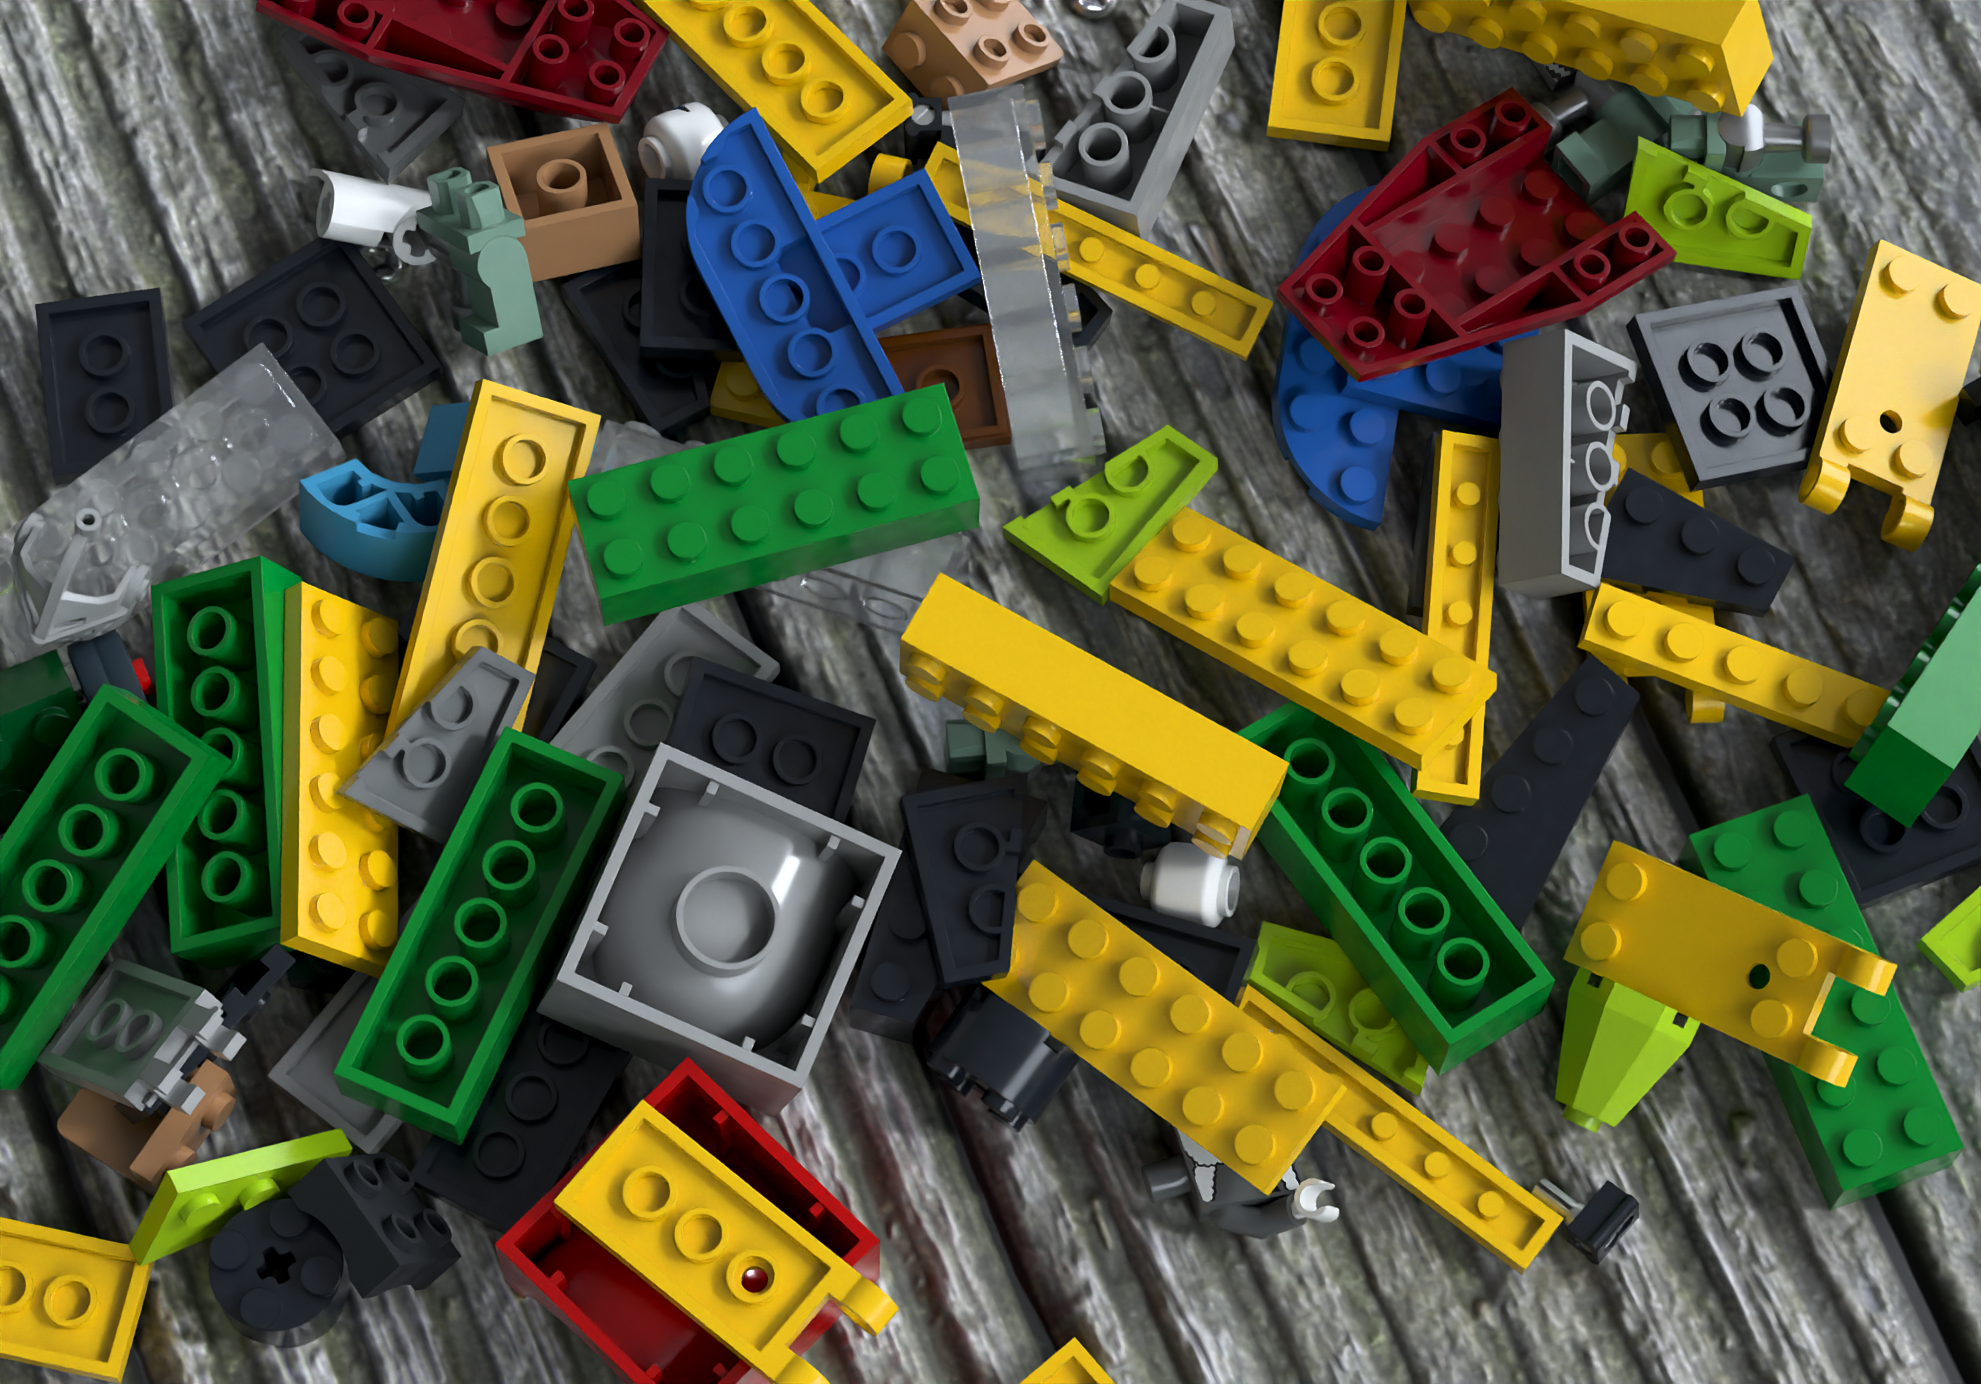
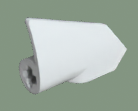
M316 168L310 169L308 178L325 182L316 216V230L319 237L374 248L379 244L384 232H386L396 255L403 262L411 265H425L436 260L427 247V244L431 243L430 234L419 228L416 214L417 210L432 205L429 191L391 183L387 185L381 181Z

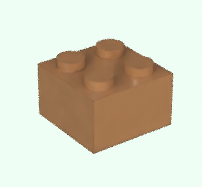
M607 122L486 147L489 181L499 185L503 208L523 217L526 235L517 238V240L523 245L527 254L532 283L642 259L638 205Z

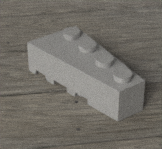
M1166 0L1126 49L1127 56L1110 76L1105 74L1093 89V98L1073 122L1068 120L1055 136V145L1040 163L1036 161L1022 177L1023 182L1147 241L1235 46L1231 8L1206 0Z
M1567 329L1503 343V362L1500 372L1502 416L1498 437L1501 450L1500 489L1497 496L1500 511L1499 550L1496 556V565L1499 572L1498 585L1534 600L1599 588L1611 515L1603 503L1605 492L1611 487L1617 486L1620 464L1612 458L1616 433L1624 432L1627 429L1630 408L1624 403L1621 404L1624 384L1635 382L1638 362Z

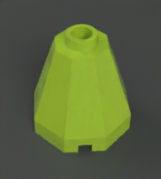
M1580 966L1568 994L1555 1100L1566 1104L1561 1117L1597 1133L1602 1122L1615 1127L1690 1046L1701 1022L1687 1017L1681 1028L1673 1024L1678 1012L1677 1010L1604 976L1598 988L1589 985L1587 982L1592 971Z

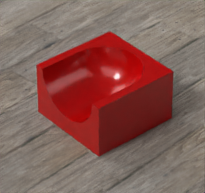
M689 1057L681 1062L643 1099L858 1273L873 1283L880 1278V1240ZM624 1119L494 1244L505 1282L523 1299L528 1296L536 1300L558 1317L625 1384H770L769 1381L555 1208L553 1201ZM758 1269L748 1271L742 1278V1286L752 1293L762 1291L768 1283V1276ZM829 1299L789 1346V1349L801 1357L844 1313Z

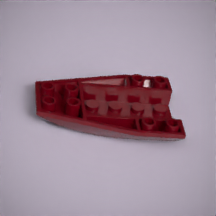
M258 0L255 10L370 64L518 107L571 119L599 123L607 122L610 124L620 123L668 41L670 34L668 30L627 0Z
M1511 87L1422 138L1278 287L1275 296L1359 383L1396 374L1584 315L1672 262L1677 252L1636 211L1608 226L1541 159L1553 127Z

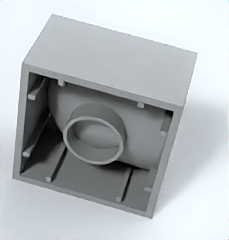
M660 742L636 781L536 1012L612 1046L629 1051L630 1054L671 1072L689 1057L732 1099L775 1118L804 1087L902 850Z

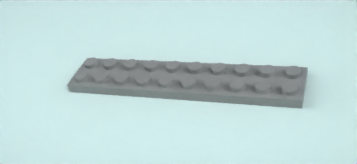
M697 602L661 611L549 744L624 775L627 798L629 800L637 779L660 742L664 744L666 742L692 659L699 657L771 683L780 673V664ZM618 822L608 840V843L593 871V874L578 902V905L568 925L575 918V916L579 913L581 909V906L589 891V888L600 866V863L607 850V847L614 834V831L618 825ZM421 895L398 921V941ZM355 971L267 1076L271 1084L329 1129L342 1128L350 1145L360 1153L373 1154L379 1152L404 1121L342 1095L333 1074L380 980L379 978Z

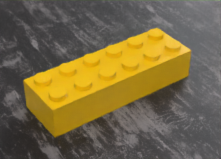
M1408 0L1415 22L1429 31L1435 33L1448 31L1471 38L1486 48L1496 49L1503 47L1523 53L1540 64L1550 65L1554 62L1578 69L1586 76L1595 80L1604 81L1612 79L1635 86L1639 91L1653 97L1666 95L1684 100L1708 113L1721 111L1742 117L1774 59L1758 0Z
M939 572L900 639L899 673L907 677L905 684L912 691L934 702H938L942 696L964 708L962 716L978 728L990 733H996L997 729L1000 728L1020 739L1019 747L1031 757L1050 765L1057 759L1079 771L1076 778L1083 785L1099 794L1110 796L1115 791L1136 803L1134 810L1149 822L1164 828H1168L1170 823H1173L1194 835L1191 841L1211 856L1226 859L1228 854L1242 861L1280 793L1290 764L1289 762Z

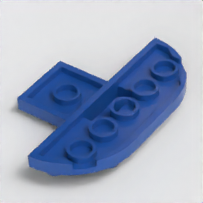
M754 107L728 124L716 136L700 159L701 164L695 174L687 199L686 226L689 247L696 269L756 386L774 412L786 423L905 393L875 334L981 283V274L925 168L815 221L758 110Z
M1377 185L1361 189L1345 197L1322 216L1303 243L1295 261L1293 272ZM1286 308L1272 395L1274 432L1284 460L1290 459L1298 474L1311 488L1307 493L1317 503L1340 519L1359 528L1374 532L1382 520L1399 409L1499 434L1502 416L1500 372L1503 362V343L1539 335L1540 328L1396 374L1357 383Z

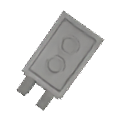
M116 957L36 1061L56 1077L141 1112L145 1107L151 1108L159 1098L176 1111L190 1115L206 1093L197 1085L189 1084L180 1077L183 1073L180 1071V1068L198 1045H201L219 1058L231 1061L247 1039L238 1031L229 1030L221 1025L224 1021L221 1017L224 1011L220 1009L223 1004L206 989Z

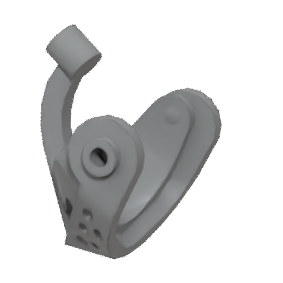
M84 508L76 514L74 538L63 557L53 583H51L32 564L33 555L47 526L43 522L44 518L42 515L32 512L28 519L22 522L15 535L11 566L13 591L18 606L27 621L33 642L44 645L86 641L119 627L130 616L137 602H141L145 597L151 583L149 578L152 568L145 564H141L139 567L131 565L113 594L93 597L67 591L72 574L87 543H93L99 538L102 523L101 515L91 508ZM80 618H86L85 620H82V621L70 622V621H72V620H76V619H80Z

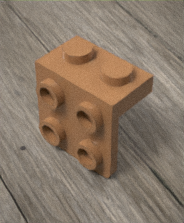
M910 0L882 46V50L925 98L941 97L942 111L985 112L1000 87L1056 67L1064 55L1063 50L1050 36L1048 30L1036 21L1019 0Z
M206 1059L200 1069L196 1067L184 1079L189 1084L197 1085L206 1093L190 1115L171 1108L160 1120L152 1113L151 1116L133 1125L114 1107L118 1103L117 1101L81 1087L58 1119L57 1129L64 1139L154 1196L167 1171L195 1164L197 1150L211 1131L216 1132L226 1122L235 1106V1096L238 1093L229 1073Z

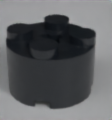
M976 985L970 986L926 1049L927 1053L931 1056L926 1064L936 1071L933 1075L935 1078L965 1098L973 1088L983 1095L980 1100L989 1107L987 1112L1016 1133H1019L1026 1123L1030 1125L1036 1124L1078 1063L1079 1058L1067 1045H1064L1061 1051L1058 1052L1044 1043L1051 1032L991 992L984 999L979 987Z
M291 1198L263 1201L246 1211L243 1209L224 1225L211 1242L209 1251L211 1287L225 1316L241 1335L253 1341L274 1345L279 1348H295L317 1340L336 1324L343 1311L342 1308L350 1289L349 1271L345 1255L330 1230L311 1214L300 1211ZM278 1265H283L288 1269L290 1279L282 1284H278L271 1273V1270Z

